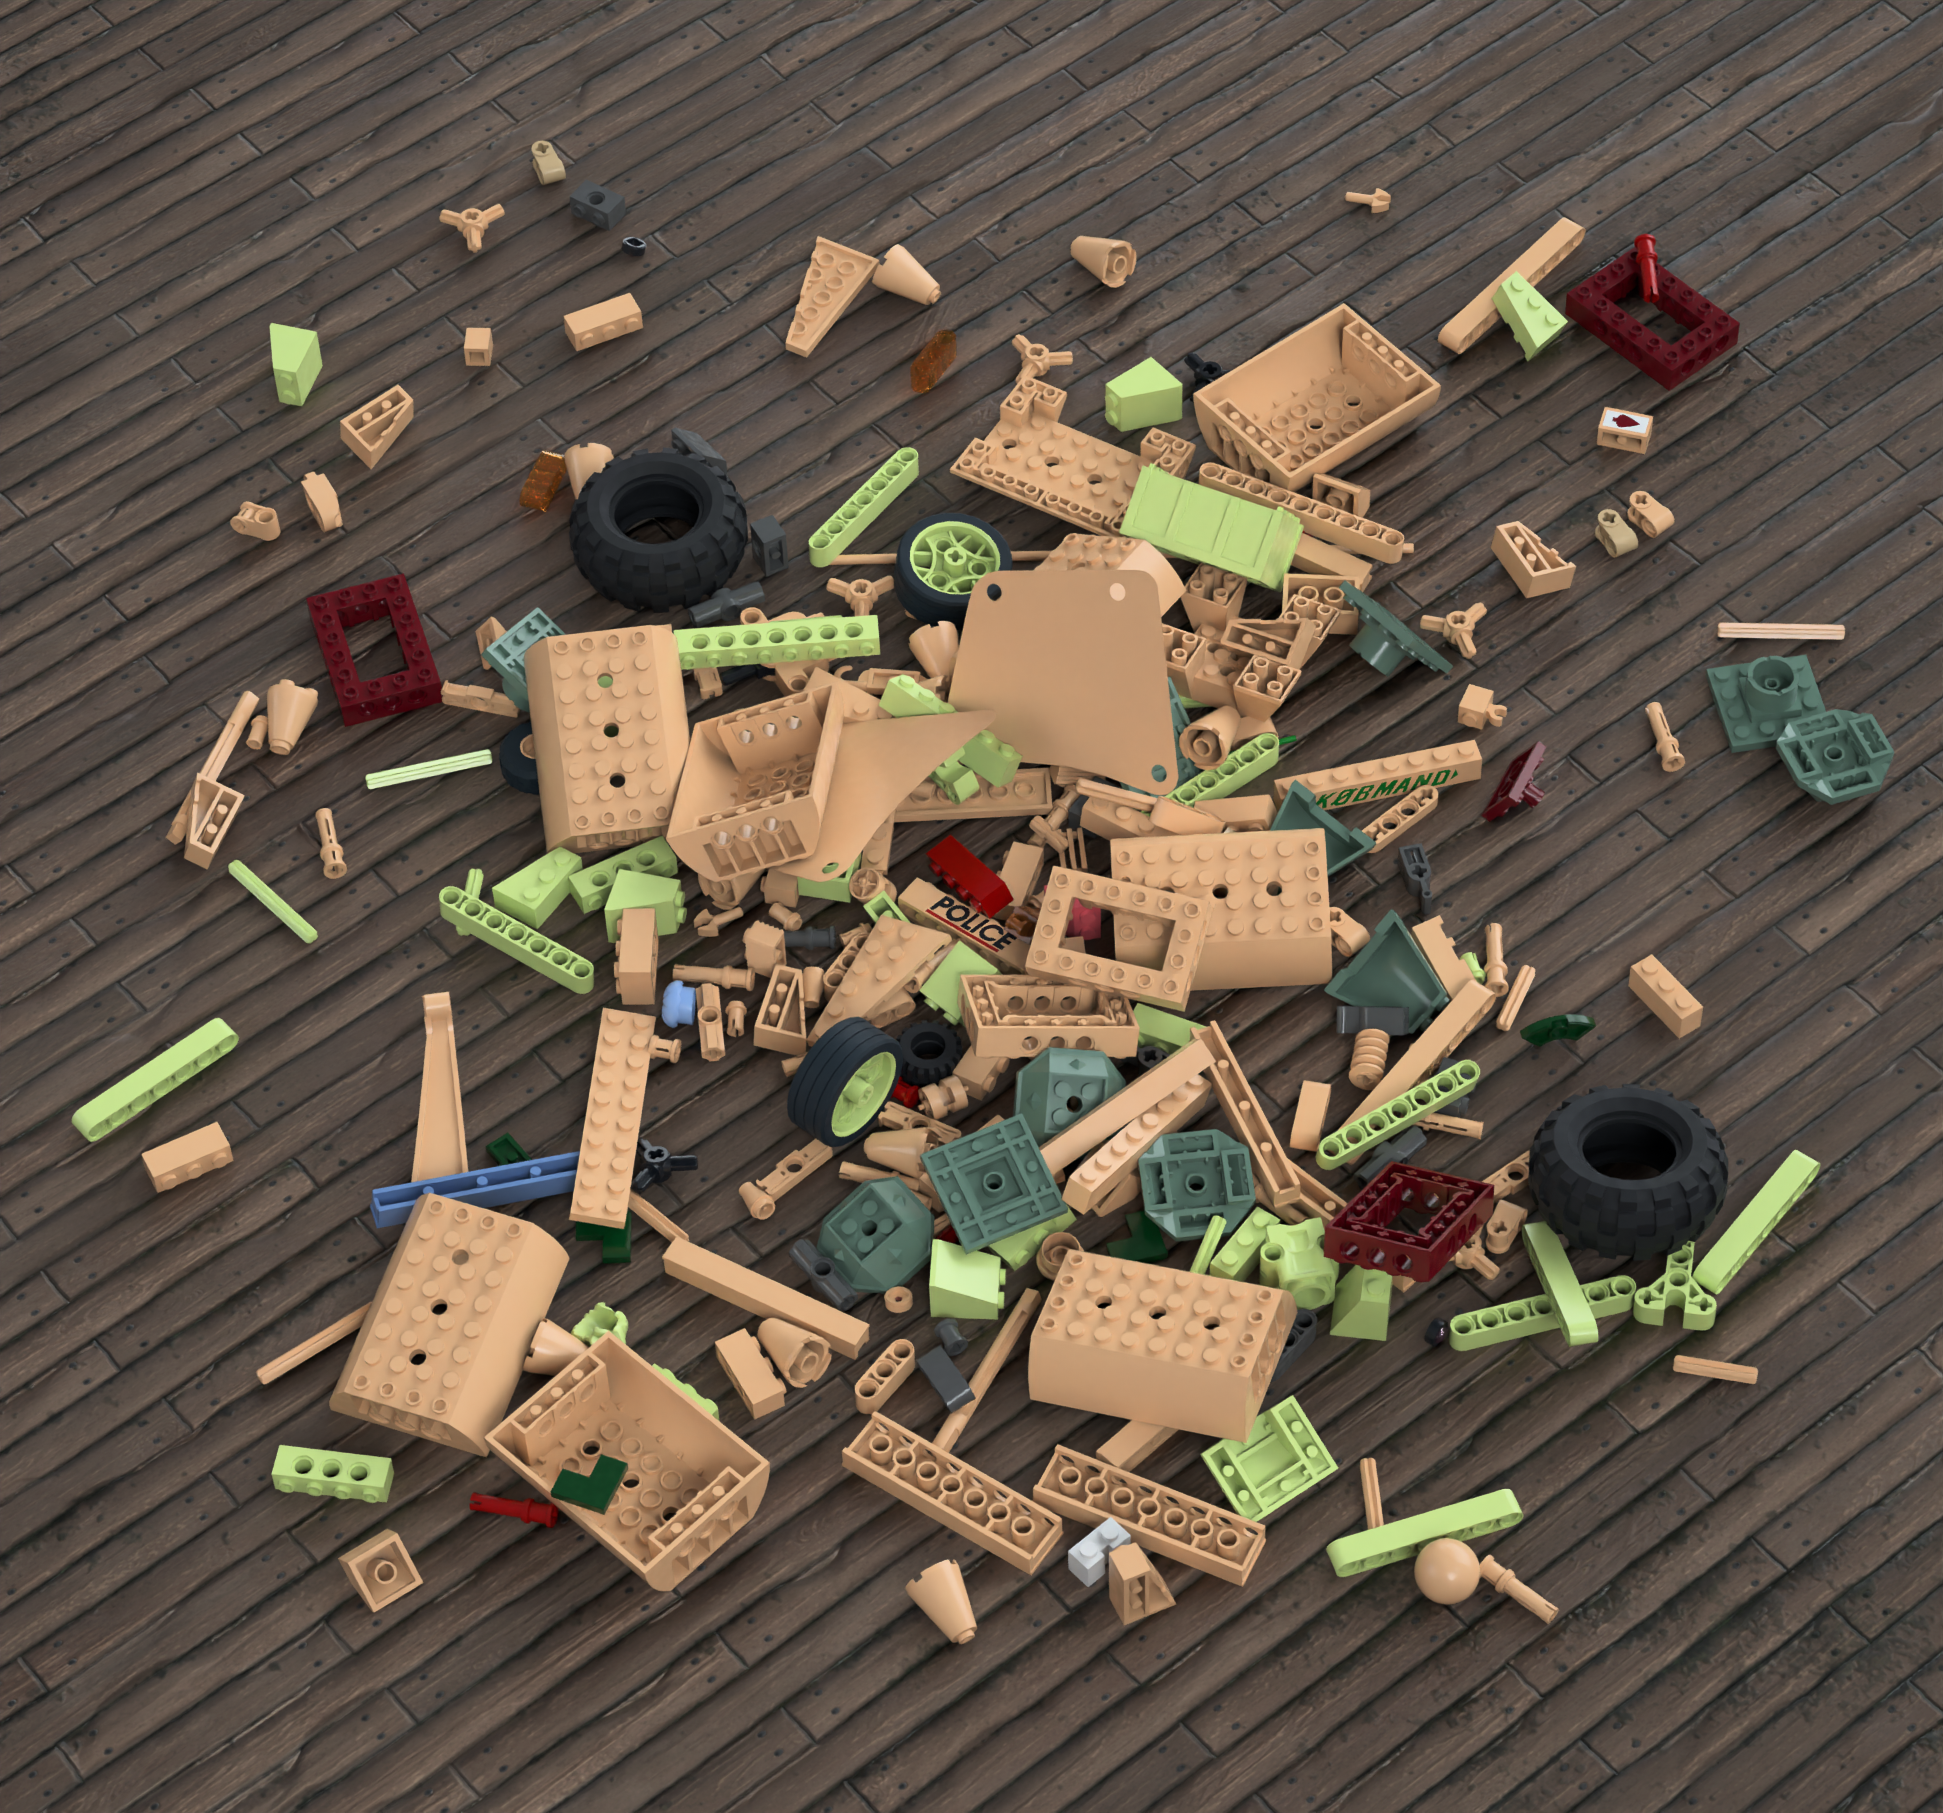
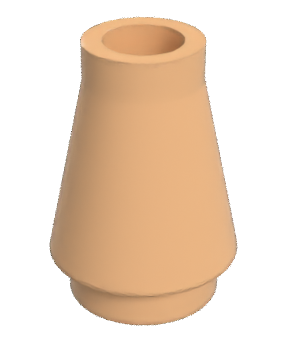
M811 966L803 970L804 1006L807 1008L819 1007L824 989L823 976L825 972L822 968Z
M751 1182L741 1185L739 1194L743 1197L751 1215L760 1220L770 1217L775 1210L773 1197L754 1186Z

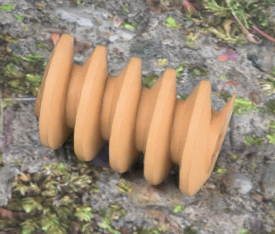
M1365 1029L1356 1035L1349 1079L1352 1084L1360 1089L1374 1090L1382 1081L1385 1061L1387 1059L1386 1053L1388 1052V1044L1390 1042L1389 1035L1384 1031Z

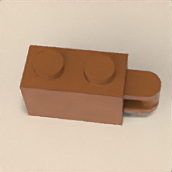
M1015 906L1005 923L1004 930L1031 945L1041 909L1038 907Z

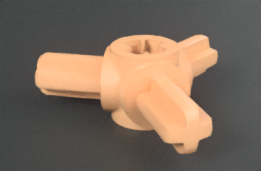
M500 204L483 212L475 208L467 209L461 214L442 210L439 220L443 223L457 226L458 231L463 232V236L467 239L468 250L477 253L482 248L481 238L485 233L484 230L489 227L488 223L504 216L505 212Z
M1019 334L1012 340V345L1021 353V360L1023 361L1022 370L1016 377L1017 384L1024 375L1031 378L1042 376L1047 370H1050V366L1071 365L1073 362L1072 352L1070 351L1049 353L1048 348L1044 345L1031 344L1024 336Z
M886 576L873 583L859 579L849 584L836 578H830L826 589L845 597V602L850 604L851 609L854 611V616H868L873 608V603L878 601V596L894 589V579L892 576Z
M1480 602L1475 603L1466 612H1451L1449 615L1447 614L1446 619L1423 615L1420 628L1443 632V637H1446L1448 642L1458 646L1462 657L1471 659L1477 652L1471 640L1473 636L1472 630L1475 628V623L1487 613V609Z
M1483 1224L1449 1261H1452L1454 1265L1462 1269L1475 1268L1485 1278L1494 1280L1499 1274L1500 1269L1484 1255L1485 1250L1481 1247L1482 1241L1480 1239L1484 1227Z

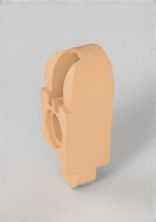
M315 472L304 474V481H301L305 492L307 505L321 530L325 533L341 527L343 523L337 494L325 474L316 475Z

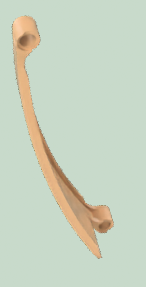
M449 992L424 994L422 996L427 1039L411 1182L469 1172ZM460 1254L456 1256L454 1263L462 1265L467 1262L469 1256Z

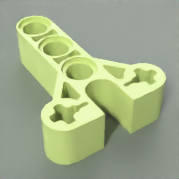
M963 747L952 754L928 776L956 805H959L979 790V784L973 770L960 765L957 761L965 755Z
M1688 1241L1686 1245L1682 1246V1250L1668 1255L1666 1273L1649 1287H1643L1635 1293L1633 1316L1637 1321L1644 1324L1663 1326L1665 1309L1670 1305H1676L1684 1311V1329L1702 1331L1708 1330L1714 1325L1716 1301L1712 1296L1705 1294L1691 1276L1695 1242Z

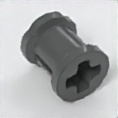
M945 1319L934 1328V1333L937 1337L941 1338L945 1345L944 1351L948 1356L958 1355L968 1346L967 1339L962 1337L957 1329L958 1322L955 1319Z

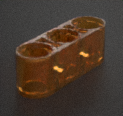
M941 330L937 332L911 364V388L915 392H928L956 358V334L953 331Z
M547 450L541 452L522 488L520 506L544 512L548 509L567 471L564 454Z

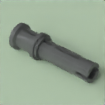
M808 926L805 930L784 931L785 947L805 946L808 950H813L814 947L836 948L835 926L825 929H813L812 926Z

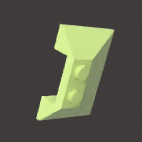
M1293 1395L1256 1417L1247 1443L1222 1438L1200 1454L1236 1513L1255 1522L1338 1469Z

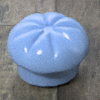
M680 980L669 983L663 996L662 1018L665 1024L672 1028L677 1027L678 1023L693 1025L695 1018L696 990L693 987L683 986L684 983Z

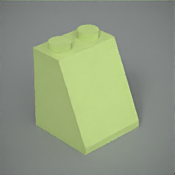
M271 323L272 362L279 402L302 406L323 366L317 332Z
M1152 357L1106 384L1105 417L1110 425H1114L1121 432L1182 419V383Z
M619 869L604 909L608 942L616 943V940H619L621 936L617 933V921L622 919L623 909L655 908L658 936L677 933L680 923L685 922L687 908L683 907L685 892L681 890V881Z
M959 940L919 991L926 997L924 1002L933 1010L942 1009L945 1012L943 1017L956 1026L959 1022L965 1027L957 1004L960 975L1003 974Z
M933 1239L929 1281L931 1317L998 1320L999 1309H1004L1005 1293L1000 1292V1285H1006V1269H1001V1257L977 1250L966 1255L960 1245Z
M1355 1265L1336 1285L1330 1335L1386 1341L1393 1276L1388 1275L1384 1271L1376 1269L1366 1270L1359 1265Z

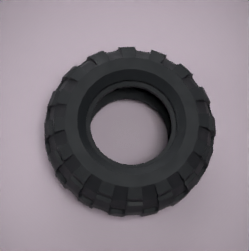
M648 448L633 451V455L630 458L623 460L620 457H616L605 463L602 473L594 472L582 487L578 499L575 500L569 518L570 545L574 555V562L580 573L607 600L612 602L618 599L620 604L624 605V608L639 611L641 607H651L654 613L669 612V607L682 605L684 609L697 605L705 594L712 597L717 590L723 588L728 578H732L734 572H736L745 554L744 548L748 542L746 508L743 498L738 491L736 492L733 482L718 466L712 467L706 461V458L695 453L688 457L682 456L679 453V449L663 448L660 453H648ZM654 517H673L693 526L687 534L679 539L662 544L641 543L624 535L633 525Z
M1622 1084V1088L1609 1089L1606 1085L1589 1088V1093L1583 1097L1574 1094L1562 1101V1105L1556 1111H1551L1534 1136V1143L1530 1148L1529 1189L1535 1205H1539L1538 1209L1547 1225L1556 1235L1564 1234L1565 1238L1568 1239V1244L1581 1251L1588 1248L1599 1252V1257L1616 1260L1617 1255L1632 1256L1633 1261L1649 1260L1652 1254L1662 1252L1667 1256L1682 1250V1246L1686 1245L1688 1241L1695 1242L1710 1227L1715 1219V1215L1723 1207L1727 1194L1728 1158L1724 1150V1144L1709 1118H1704L1700 1113V1108L1688 1100L1677 1101L1673 1098L1672 1092L1660 1088L1651 1091L1640 1089V1084ZM1608 1163H1636L1652 1167L1662 1174L1645 1180H1623L1605 1176L1596 1171L1595 1168Z

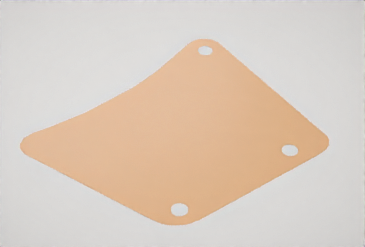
M1142 570L995 571L981 577L975 583L969 599L947 703L951 704L957 712L996 711L995 720L984 730L992 732L1004 744L1012 746L1016 752L1023 756L1021 762L1068 766L1104 775L1154 795H1166L1173 791L1178 781V768L1159 592L1155 579L1149 573ZM1115 583L1121 584L1125 589V596L1120 601L1113 599L1110 594V588ZM990 584L998 585L1002 591V596L998 601H993L988 597L987 588ZM1155 765H1161L1166 770L1167 777L1163 782H1158L1152 777L1151 772Z
M979 710L844 723L840 734L819 839L814 854L802 860L795 859L781 866L767 868L816 882L829 881L843 874L853 864L871 837L894 809L946 759L988 727L995 720L996 711ZM835 862L839 864L838 868L831 873L822 872L823 868L830 863Z

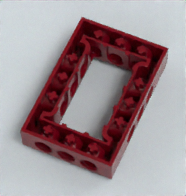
M1634 247L1569 291L1566 297L1565 314L1670 391L1736 345L1740 323L1656 262L1655 270L1659 300L1653 304L1657 306L1660 312L1664 311L1675 319V323L1681 324L1691 331L1672 346L1613 303L1621 297H1626V294L1635 287H1637L1638 295L1644 299L1641 266L1636 262L1638 250Z
M404 573L306 598L309 617L345 727L442 702L441 681ZM390 615L392 628H395L398 646H401L404 664H407L408 670L360 682L342 627H352L357 623L372 619L376 621L380 617Z
M1391 1161L1325 1226L1324 1257L1334 1259L1337 1263L1359 1265L1366 1270L1376 1269L1384 1271L1391 1276L1401 1275L1409 1277L1416 1282H1429L1493 1215L1494 1185ZM1404 1208L1413 1209L1420 1214L1430 1213L1436 1215L1430 1218V1222L1425 1228L1421 1227L1419 1229L1418 1236L1407 1234L1400 1230L1394 1231L1385 1228Z

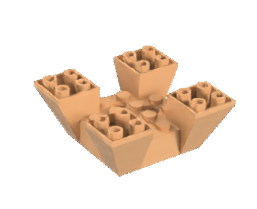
M1200 563L1186 583V591L1181 596L1195 634L1162 623L1167 676L1171 677L1180 696L1218 709L1222 706H1230L1237 710L1241 717L1249 716L1265 722L1282 705L1301 676L1302 671L1300 669L1321 645L1340 616L1341 610L1296 594L1293 595L1279 618H1284L1285 620L1308 618L1316 625L1299 670L1257 655H1253L1252 658L1229 652L1220 642L1229 620L1242 619L1238 616L1247 578Z

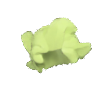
M604 1302L595 1305L594 1310H589V1313L584 1315L581 1322L574 1326L571 1334L590 1347L606 1332L610 1331L626 1344L628 1320L623 1312H614L611 1308L605 1306Z

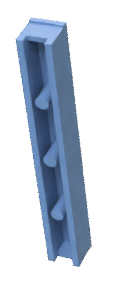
M580 1151L372 1190L370 1209L376 1227L382 1228L406 1223L415 1201L426 1193H433L480 1208H488L574 1191Z

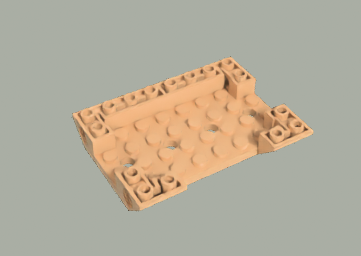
M1024 375L1000 405V421L984 441L978 438L973 439L951 467L950 473L1098 535L1128 538L1120 534L1119 531L1142 466L1149 467L1150 463L1170 475L1185 479L1196 445L1152 427L1141 442V456L1128 452L1058 423L1067 392ZM1008 445L1014 446L1013 448H1009V449H1005V448H1004L1005 446H1008ZM1049 463H1055V464H1057V465H1054V466H1052V467H1048V466H1047V464H1049ZM1099 481L1100 483L1092 485L1089 482Z

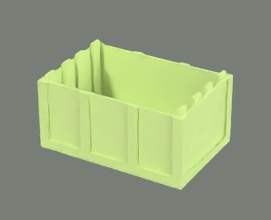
M1150 463L1149 467L1142 466L1119 533L1128 538L1144 539L1157 551L1198 565L1203 563L1247 578L1248 582L1281 593L1284 573L1288 574L1304 526L1299 524L1300 519L1298 517H1295V515L1278 506L1277 510H1273L1175 477L1163 471V469L1155 464Z

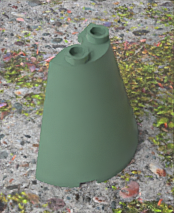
M1294 780L1270 831L1324 828L1327 876L1332 875L1371 851L1376 845L1374 840L1357 827L1351 832L1316 804V795L1297 780ZM1280 887L1278 888L1277 895H1279L1282 892V889Z
M1391 909L1374 929L1377 933L1351 964L1336 974L1324 991L1353 1006L1409 1007V1033L1413 1034L1418 1029L1424 1032L1434 1021L1430 1017L1437 1010L1441 1012L1449 1004L1450 999L1447 998L1445 989L1399 915Z

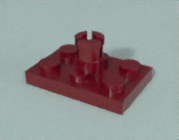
M1538 741L1510 762L1481 816L1490 822L1497 816L1502 817L1511 806L1516 807L1522 800L1530 808L1537 806L1545 792L1532 783L1534 779L1532 773L1544 760L1541 756L1546 749L1545 745Z

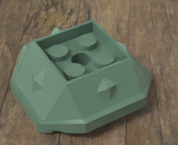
M1840 709L1789 722L1776 743V750L1797 786L1807 791L1817 802L1825 801L1831 805L1880 791L1894 757L1893 748L1872 714H1857Z
M1047 1047L1016 1073L1013 1117L1022 1113L1038 1147H1040L1123 1089L1126 1081L1103 1051ZM1074 1096L1078 1101V1107L1075 1111L1070 1112L1067 1109L1066 1103L1070 1097ZM1122 1127L1105 1140H1111L1122 1130ZM1090 1150L1081 1155L1076 1160H1083L1086 1157V1155L1090 1152Z
M1218 1129L1163 1134L1138 1159L1145 1215L1176 1242L1203 1239L1214 1215L1226 1219V1225L1221 1237L1231 1236L1255 1204L1256 1197L1249 1149ZM1197 1183L1200 1184L1203 1187V1189L1199 1191H1194L1189 1186L1191 1184Z
M898 1176L867 1180L824 1217L817 1250L824 1257L834 1262L835 1270L855 1292L885 1294L893 1287H902L931 1260L934 1215ZM877 1228L876 1232L869 1236L870 1232Z

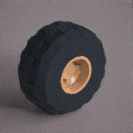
M529 721V723L515 727L514 730H511L505 736L500 745L499 761L503 777L511 787L526 794L540 795L531 721Z

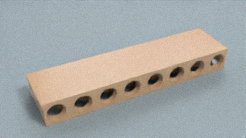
M876 1411L873 1412L872 1419L852 1444L842 1450L843 1467L1029 1575L1034 1573L1064 1534L1061 1517ZM879 1423L885 1425L888 1430L884 1429ZM902 1436L908 1438L912 1444L907 1442ZM926 1450L932 1452L935 1457L931 1456ZM949 1463L955 1465L959 1471L955 1470ZM973 1477L979 1479L982 1484L978 1483ZM996 1490L1002 1492L1006 1498L1002 1497ZM1020 1504L1026 1506L1031 1512L1025 1510ZM1045 1518L1049 1519L1054 1524V1526L1049 1524L1045 1520Z
M1058 1444L1039 1483L1035 1484L1033 1488L1032 1501L1047 1510L1095 1529L1112 1517L1131 1535V1543L1136 1542L1138 1546L1242 1587L1266 1543L1265 1525ZM1061 1455L1071 1458L1074 1463L1065 1460ZM1088 1466L1095 1467L1100 1473L1092 1471ZM1113 1476L1121 1477L1126 1483L1118 1481ZM1139 1486H1144L1150 1489L1152 1493H1148L1142 1490ZM1166 1496L1174 1498L1179 1504L1171 1502ZM1192 1507L1200 1508L1205 1514L1195 1511ZM1218 1517L1229 1520L1232 1525L1221 1521ZM1245 1528H1251L1258 1533V1535L1250 1533Z

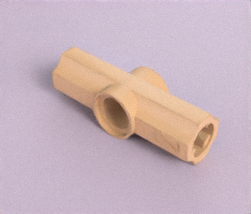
M705 983L696 988L702 1058L709 1060V1062L719 1061L721 1057L725 1056L719 987L712 985V983Z

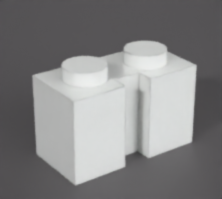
M1112 1517L1108 1518L1068 1551V1569L1087 1587L1091 1586L1105 1574V1565L1109 1562V1552H1112L1118 1546L1131 1544V1535Z

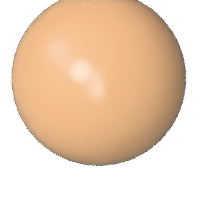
M1443 1538L1429 1543L1421 1550L1415 1562L1414 1575L1419 1589L1427 1598L1436 1603L1450 1605L1465 1600L1474 1592L1480 1579V1565L1473 1550L1465 1543L1455 1539Z

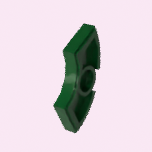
M1558 1015L1532 1023L1522 1029L1520 1034L1522 1039L1541 1047L1554 1040L1571 1039L1577 1041L1594 1029L1596 1023L1593 1018L1584 1015Z

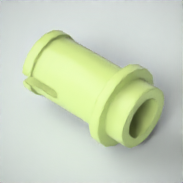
M1472 952L1463 954L1460 960L1464 959L1474 978L1482 985L1486 974L1480 968L1476 954H1472Z

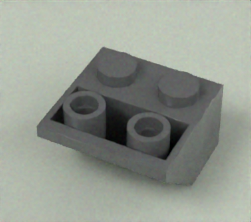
M679 428L671 430V445L673 449H679V453L682 456L688 457L695 453L706 458V461L712 467L718 466L728 477L726 460L700 435Z

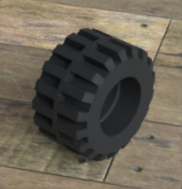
M922 1020L921 1024L912 1023L910 1024V1029L905 1027L902 1030V1035H898L896 1038L902 1047L903 1065L900 1076L904 1082L911 1086L917 1085L922 1088L932 1083L938 1086L941 1079L952 1075V1072L963 1058L961 1039L957 1037V1032L954 1029L949 1030V1025L945 1023L940 1025L939 1021L933 1020L932 1023H927V1020ZM924 1054H935L939 1056L931 1060L918 1058L919 1056Z

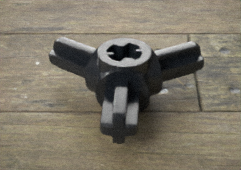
M1193 352L1188 353L1184 359L1185 363L1195 372L1196 388L1193 393L1232 371L1222 370V366L1216 362H1204ZM1192 393L1190 396V401L1194 403V397Z
M639 1137L636 1153L641 1157L640 1173L631 1182V1189L636 1194H641L652 1182L662 1183L667 1181L672 1176V1171L697 1170L698 1158L695 1155L672 1156L671 1152H668L666 1148L661 1146L653 1147L647 1139Z

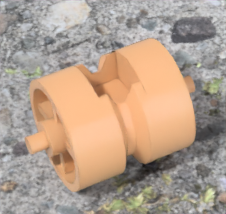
M861 868L850 879L849 890L851 894L864 905L882 891H885L893 902L896 900L897 891L894 884L874 868Z
M953 1074L941 1079L938 1086L932 1083L920 1088L918 1094L921 1105H918L919 1111L924 1109L927 1117L938 1120L947 1116L949 1110L954 1113L968 1107L966 1091L969 1088L967 1085L963 1087L959 1078Z

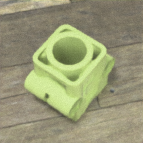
M1321 1217L1307 1219L1298 1225L1292 1226L1283 1224L1266 1226V1244L1260 1250L1259 1285L1290 1291L1295 1299L1297 1310L1315 1309L1322 1305L1330 1304L1335 1299V1283L1339 1277V1263L1335 1262L1334 1259L1324 1257L1325 1230Z

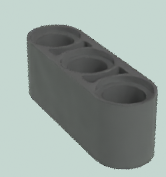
M1309 1309L1297 1310L1298 1313L1285 1345L1290 1346H1284L1271 1382L1278 1380L1314 1342L1316 1338L1317 1317L1313 1311Z
M940 1345L916 1359L921 1371L951 1413L976 1399L968 1383Z

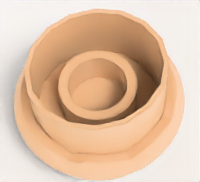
M1056 1232L1049 1235L1043 1241V1245L1037 1253L1036 1263L1044 1277L1055 1281L1068 1249L1084 1251L1076 1237L1070 1233Z

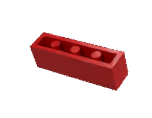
M951 834L926 853L931 862L928 866L936 877L941 875L944 883L950 889L955 888V891L964 902L968 899L969 904L976 913L982 912L990 919L1014 900L1005 882Z

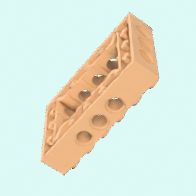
M1053 865L1025 963V969L1029 976L1185 1012L1213 910L1210 902L1207 900ZM1078 898L1080 904L1085 908L1092 909V907L1109 910L1115 915L1122 913L1135 916L1141 921L1148 919L1161 922L1167 927H1174L1162 971L1063 949L1062 945L1065 946L1066 944L1065 934L1069 920L1072 921L1073 919L1072 909L1075 899Z
M960 975L957 1004L975 1057L985 1059L993 1057H1008L1012 1059L1036 1057L1047 1047L1103 1051L1107 1057L1118 1059L1136 1057L1140 1028L1128 998L1029 975Z

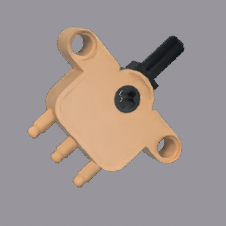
M755 607L746 608L740 616L741 625L825 617L822 612L809 617L799 612H789L768 621L763 612ZM837 658L742 665L720 673L719 676L722 684L728 686L755 674L758 679L763 678L768 681H774L784 697L803 692L815 667L829 672V662Z

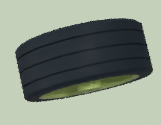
M961 513L931 515L916 522L901 538L894 569V589L903 607L916 619L933 627L939 626V621H948L955 624L957 630H963L969 599L975 583L990 572L1012 571V554L1008 543L1000 532L983 520ZM990 584L987 588V594L991 600L996 601L1001 597L1002 591L998 585Z
M861 1017L847 1018L828 1029L808 1051L792 1080L787 1099L788 1117L792 1123L829 1147L843 1146L860 1136L876 1120L880 1112L883 1111L884 1106L890 1100L897 1086L903 1065L902 1047L899 1042Z

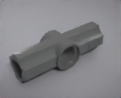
M758 581L732 591L728 588H721L712 595L711 599L687 608L688 615L694 628H699L721 618L724 621H732L741 614L742 610L764 602L765 595Z
M1409 1126L1390 1143L1387 1141L1381 1143L1374 1151L1372 1159L1354 1174V1180L1358 1187L1363 1190L1391 1161L1407 1165L1409 1159L1426 1145L1427 1138L1422 1130L1417 1126Z
M801 1239L794 1243V1246L789 1251V1257L811 1280L813 1289L822 1293L837 1310L845 1312L850 1309L855 1301L858 1300V1295L835 1270L834 1262L824 1257L808 1239Z

